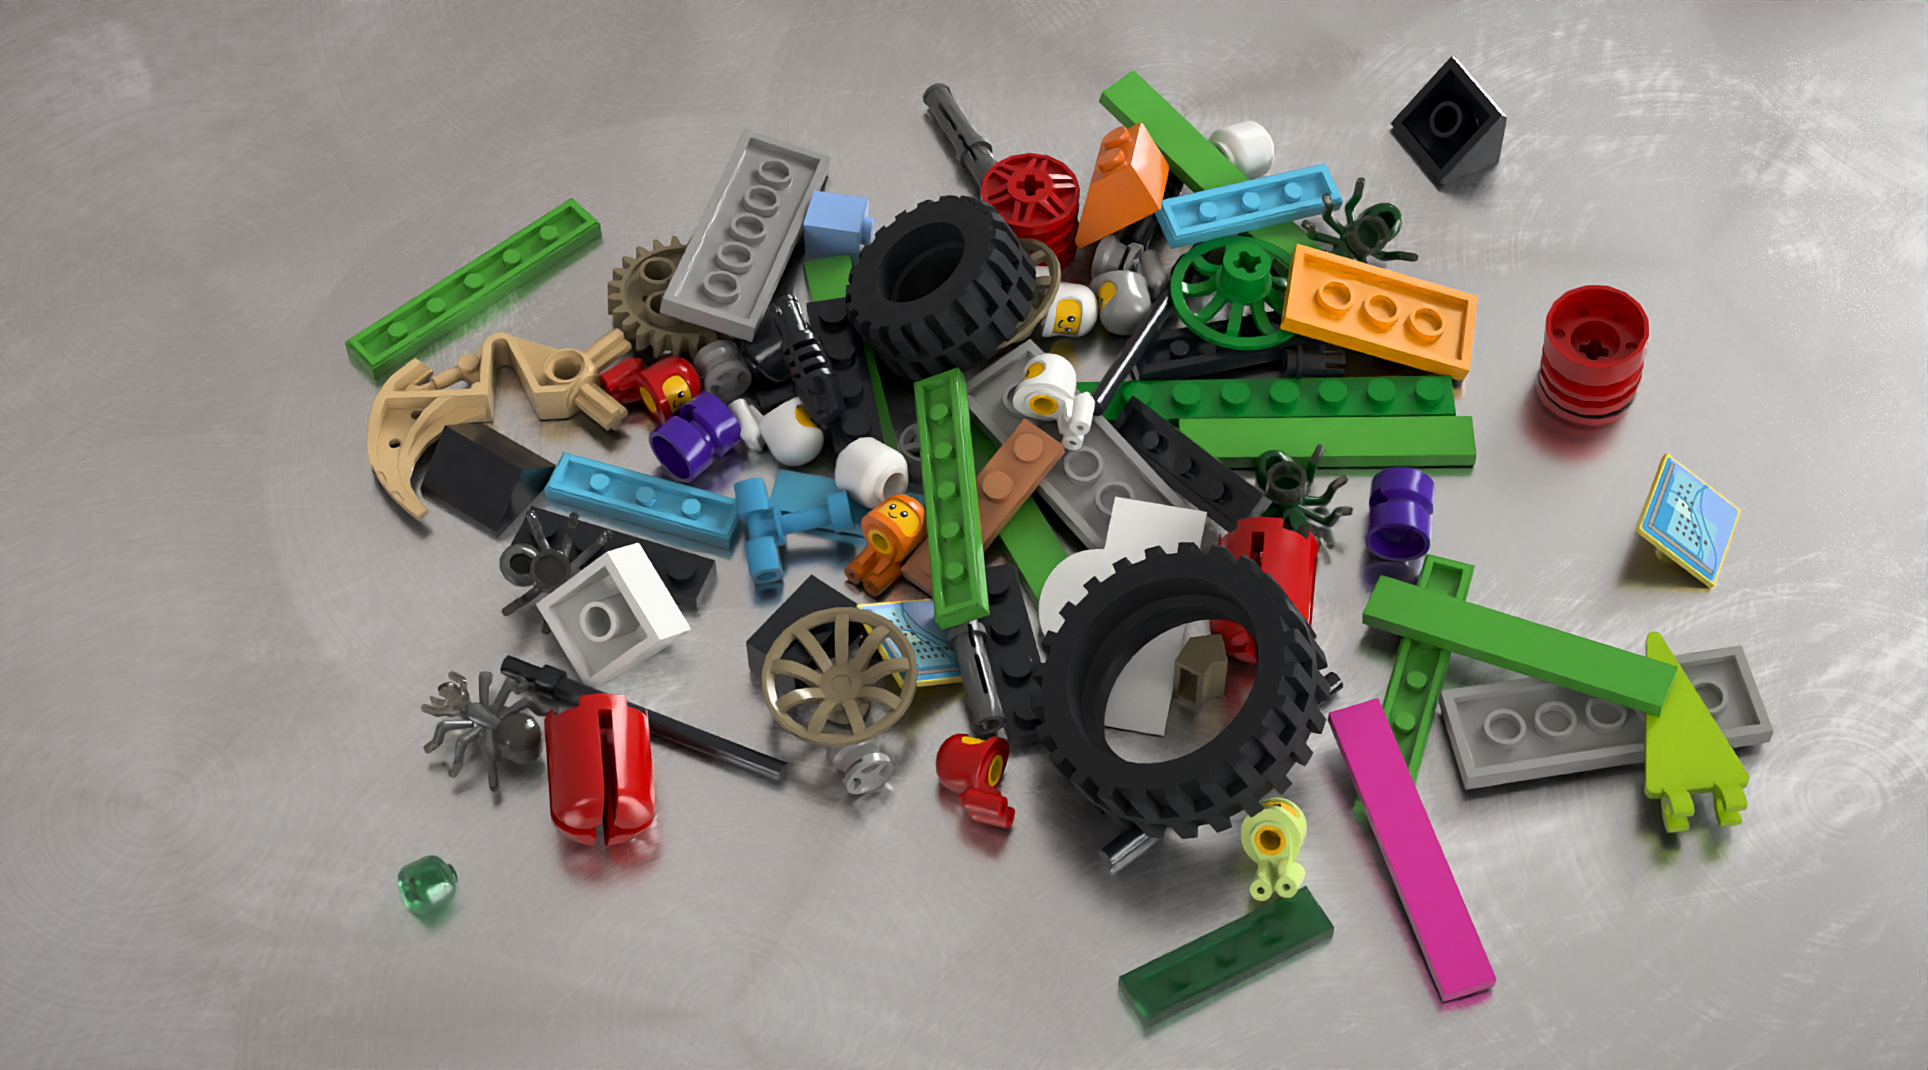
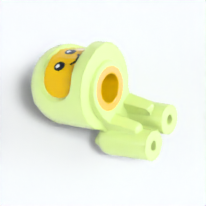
M1269 798L1261 802L1265 809L1252 818L1247 814L1241 827L1243 848L1247 855L1258 864V870L1250 886L1251 896L1258 901L1269 899L1273 891H1276L1284 898L1293 897L1305 877L1303 867L1295 862V858L1307 834L1305 816L1301 809L1290 800Z

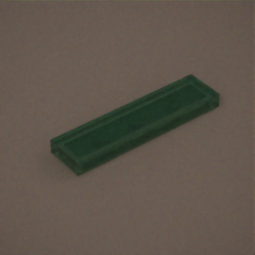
M1307 886L1298 889L1293 897H1281L1119 976L1118 987L1144 1028L1147 1029L1333 937L1335 927Z

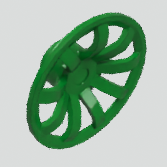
M1225 236L1207 240L1190 249L1175 266L1170 282V297L1173 308L1180 320L1193 333L1220 347L1235 350H1259L1281 344L1296 333L1282 329L1275 330L1267 317L1263 300L1282 315L1284 300L1277 295L1275 290L1286 291L1288 277H1273L1270 274V269L1276 258L1289 267L1291 255L1270 242L1253 237ZM1225 247V254L1221 265L1210 264L1201 256L1211 250ZM1190 265L1201 274L1212 277L1198 284L1182 282L1185 272ZM1217 291L1212 300L1196 313H1191L1184 300V296L1200 297ZM1227 302L1232 303L1226 335L1204 324L1211 320ZM1244 306H1250L1252 316L1262 336L1253 338L1238 337Z

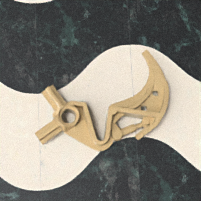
M618 328L615 330L611 329L583 352L578 349H556L511 336L509 333L496 332L486 338L477 349L476 354L467 353L460 356L457 366L433 376V370L414 358L389 377L373 401L367 428V452L372 473L376 474L386 492L406 512L418 521L424 518L429 513L428 508L417 498L410 482L415 463L426 448L440 438L445 425L494 420L497 370L503 365L513 367L539 420L570 418L576 412L583 410L607 431L611 428L614 431L618 430L622 426L621 420L628 415V411L600 388L601 381L599 375L629 352L632 348L631 343L624 338V333ZM462 380L471 385L469 389H445ZM393 444H400L397 448H391Z

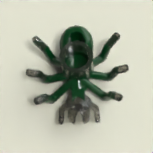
M1363 177L1357 178L1353 195L1345 205L1347 219L1345 226L1337 221L1332 214L1334 203L1330 194L1325 193L1322 195V201L1325 205L1322 218L1340 235V238L1316 231L1317 227L1315 224L1307 219L1301 223L1302 228L1307 230L1306 236L1309 239L1333 245L1332 251H1321L1352 260L1355 258L1357 261L1368 264L1366 257L1369 255L1380 261H1418L1419 256L1417 253L1382 251L1386 244L1400 232L1403 224L1402 215L1396 206L1390 203L1375 204L1364 209L1356 220L1355 207L1363 196L1366 181Z
M1319 444L1316 446L1308 462L1306 472L1303 467L1293 462L1282 451L1268 450L1262 453L1257 458L1255 465V487L1273 501L1262 517L1279 515L1278 518L1283 519V525L1284 523L1290 525L1289 530L1299 533L1306 539H1308L1310 531L1319 543L1318 552L1322 549L1321 540L1329 550H1332L1334 543L1327 532L1317 529L1314 524L1308 523L1306 517L1325 527H1333L1341 516L1352 515L1353 508L1351 506L1337 507L1329 516H1324L1305 506L1328 505L1337 489L1347 484V476L1342 475L1333 480L1328 485L1326 492L1319 497L1306 496V491L1313 485L1318 464L1325 452L1323 445Z

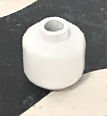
M1242 120L1221 127L1214 131L1208 140L1249 180L1257 179L1267 174L1273 164L1274 144L1272 138L1263 126L1255 121Z
M863 437L853 441L841 451L836 461L834 474L835 484L839 491L847 490L849 498L871 510L875 509L881 502L892 495L904 494L909 482L908 468L903 455L872 437Z

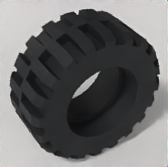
M954 195L940 196L939 201L934 202L928 199L918 203L917 208L910 212L904 210L895 216L896 220L888 227L883 225L874 234L876 237L870 245L865 244L860 251V261L858 264L852 265L849 273L850 284L846 285V313L856 331L893 373L919 381L959 367L962 373H966L976 368L975 363L985 358L988 360L998 352L996 348L1004 341L1009 342L1017 333L1016 325L1018 322L1025 321L1030 310L1028 301H1033L1036 288V269L1033 260L1030 258L1031 254L995 207L988 202L980 201L979 198L961 195L960 198Z

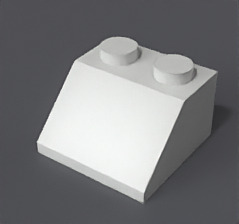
M639 543L604 553L536 604L583 684L593 688L601 686L651 658L691 630Z

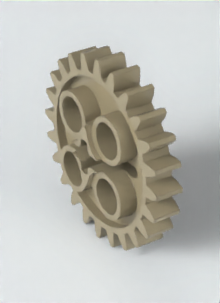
M672 236L671 246L664 247L656 239L653 240L652 251L649 252L645 248L638 246L636 247V259L628 256L622 257V268H613V281H608V315H612L613 328H622L626 340L636 338V350L640 351L651 345L653 346L655 358H658L667 350L671 351L672 356H681L682 352H688L691 359L694 360L696 354L709 343L718 340L734 342V337L660 313L662 298L688 244L681 245L676 236Z

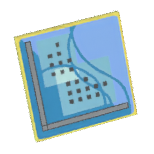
M1667 453L1662 456L1635 532L1711 588L1716 584L1741 510Z
M933 598L856 606V608L869 610L887 618L898 626L908 638L916 657L918 669L917 687L962 682L955 652L948 648L946 642V633L949 629L942 630L935 622ZM863 624L868 634H870L875 629L874 627ZM889 637L877 647L883 660L897 657L902 658L899 649ZM905 672L892 673L899 687L902 689L904 686Z

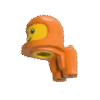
M892 495L862 518L861 530L868 546L844 568L845 576L849 581L854 584H859L863 581L865 590L874 597L881 594L902 575L900 570L904 565L902 560L919 546L927 536L925 508L919 501L908 495Z

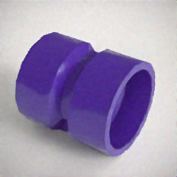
M700 392L680 409L679 417H669L650 433L649 444L654 455L668 473L681 482L691 483L712 465V455L721 458L742 440L740 437L741 428L731 410L720 399L711 393Z
M1409 467L1384 469L1374 476L1370 487V512L1367 515L1365 532L1366 546L1373 554L1390 561L1407 562L1419 559L1428 552L1432 534V517L1430 515L1434 513L1436 492L1435 483L1430 476L1420 470Z

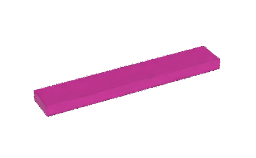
M1376 698L1329 712L1328 723L1443 1002L1495 986L1496 976L1379 699Z

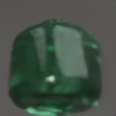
M427 855L403 866L398 873L397 882L401 897L408 908L416 914L426 915L453 901L456 894L458 877L451 864H446L443 859L436 855Z

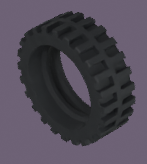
M1179 542L1177 553L1167 554L1160 545L1145 549L1146 559L1132 564L1127 557H1124L1112 564L1116 573L1104 581L1100 582L1094 576L1086 582L1083 587L1089 593L1076 606L1067 601L1060 610L1059 614L1065 621L1057 633L1050 630L1047 631L1041 644L1049 652L1046 663L1036 662L1032 678L1042 688V693L1031 695V711L1043 722V724L1036 726L1035 730L1039 741L1051 753L1048 757L1051 762L1103 815L1107 813L1117 825L1130 830L1136 824L1148 837L1160 839L1164 838L1166 828H1172L1181 839L1197 838L1198 826L1209 824L1219 833L1232 828L1231 816L1245 810L1252 818L1263 811L1265 808L1259 800L1274 788L1282 795L1293 784L1286 776L1293 765L1297 762L1306 766L1314 752L1306 742L1311 732L1322 734L1326 722L1325 716L1317 708L1318 701L1330 700V684L1319 671L1327 668L1328 664L1325 653L1314 640L1317 635L1270 573L1265 574L1254 560L1244 554L1237 561L1227 547L1212 544L1208 554H1203L1194 542ZM1226 620L1240 623L1246 628L1258 646V666L1255 680L1241 710L1219 735L1187 755L1156 763L1128 762L1119 757L1110 748L1105 740L1104 733L1107 702L1121 671L1141 648L1162 633L1194 621Z

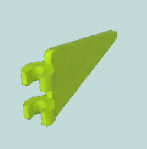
M1652 631L1648 633L1645 641V657L1668 663L1678 668L1676 679L1661 716L1657 717L1645 713V795L1650 799L1661 798L1662 817L1667 833L1689 830L1690 825L1687 817L1693 816L1695 812L1691 795L1713 793L1714 811L1719 827L1741 825L1742 818L1739 811L1746 810L1747 800L1743 789L1747 787L1750 779L1749 774L1659 632Z

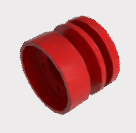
M1025 153L1013 155L994 164L983 178L980 190L981 201L988 202L995 207L1018 238H1031L1045 243L1055 253L1060 263L1061 271L1073 260L1077 251L1075 238L1079 227L1080 188L1076 175L1065 163L1042 154ZM1044 261V262L1038 264L1037 266H1048V265H1047L1046 261Z
M1585 285L1567 291L1555 300L1546 316L1544 344L1540 360V382L1548 397L1560 407L1580 415H1604L1620 410L1634 399L1641 384L1644 357L1649 340V319L1641 304L1626 292L1607 285Z

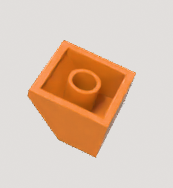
M1142 122L1128 129L1125 126L1115 128L1102 139L1075 238V243L1079 249L1161 209L1170 166Z

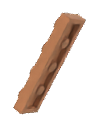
M1025 418L976 476L983 553L1065 453L1064 445ZM927 536L900 570L902 576L933 598Z

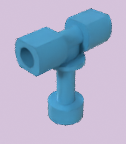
M750 478L733 484L739 517L743 525L748 527L750 541L745 542L744 546L749 573L754 584L770 583L784 577L778 547L788 544L787 534L833 524L835 533L856 529L853 509L847 490L827 494L828 505L782 515L779 506L770 507L768 491L763 478Z

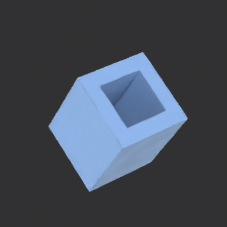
M814 190L803 224L805 256L828 258L849 254L851 262L858 263L860 261L859 253L865 244L870 245L875 239L876 218L869 217V199Z

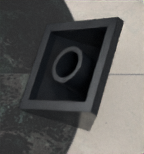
M1451 56L1394 118L1391 125L1439 183L1445 185L1499 162L1507 117L1458 59Z
M484 423L445 425L420 489L421 494L499 538L545 489L556 465Z

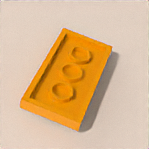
M1297 244L1291 254L1280 329L1442 376L1451 375L1453 379L1464 381L1470 371L1478 296Z

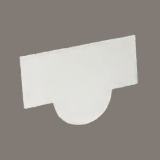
M1115 497L1105 548L1075 553L1058 564L1048 576L1039 600V621L1044 636L1048 630L1057 633L1065 620L1059 612L1067 601L1076 606L1089 593L1083 585L1094 576L1102 582L1116 573L1112 564L1118 560L1127 557L1132 564L1146 559L1145 549L1158 545L1167 554L1177 553L1179 542H1194L1200 549L1207 512ZM1185 624L1157 636L1130 659L1111 690L1105 711L1104 726L1164 736L1173 690L1175 660L1180 654Z

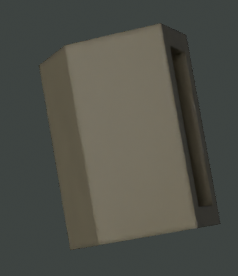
M1222 634L1190 637L1175 660L1172 697L1201 710L1208 698L1224 696L1228 660Z

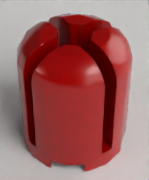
M1253 517L1238 520L1237 529L1225 534L1223 538L1219 534V546L1227 547L1237 561L1244 554L1254 560L1265 574L1270 573L1310 626L1312 625L1319 543L1310 531L1308 539H1306L1297 532L1284 529L1283 519ZM1209 620L1211 635L1222 634L1226 655L1242 662L1258 664V646L1246 628L1240 623L1232 621Z
M607 693L579 696L580 706L564 710L555 717L552 708L544 719L551 822L559 835L577 844L594 846L596 842L595 826L601 825L602 821L604 845L624 843L642 835L651 825L656 812L648 711L645 709L643 714L639 710L627 706V697L624 695Z

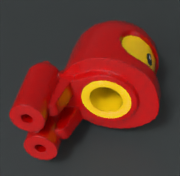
M680 356L665 357L647 368L643 366L641 358L635 359L630 357L599 375L605 392L617 402L627 404L641 399L661 423L701 392V381L697 370L688 360Z
M958 733L947 738L937 752L935 767L939 780L946 788L958 792L959 805L968 812L972 820L1009 829L1015 818V809L1008 806L1007 797L1002 796L1000 791L996 789L1009 758L1010 748L1008 742L1004 738L991 736L985 741L970 737L968 734Z

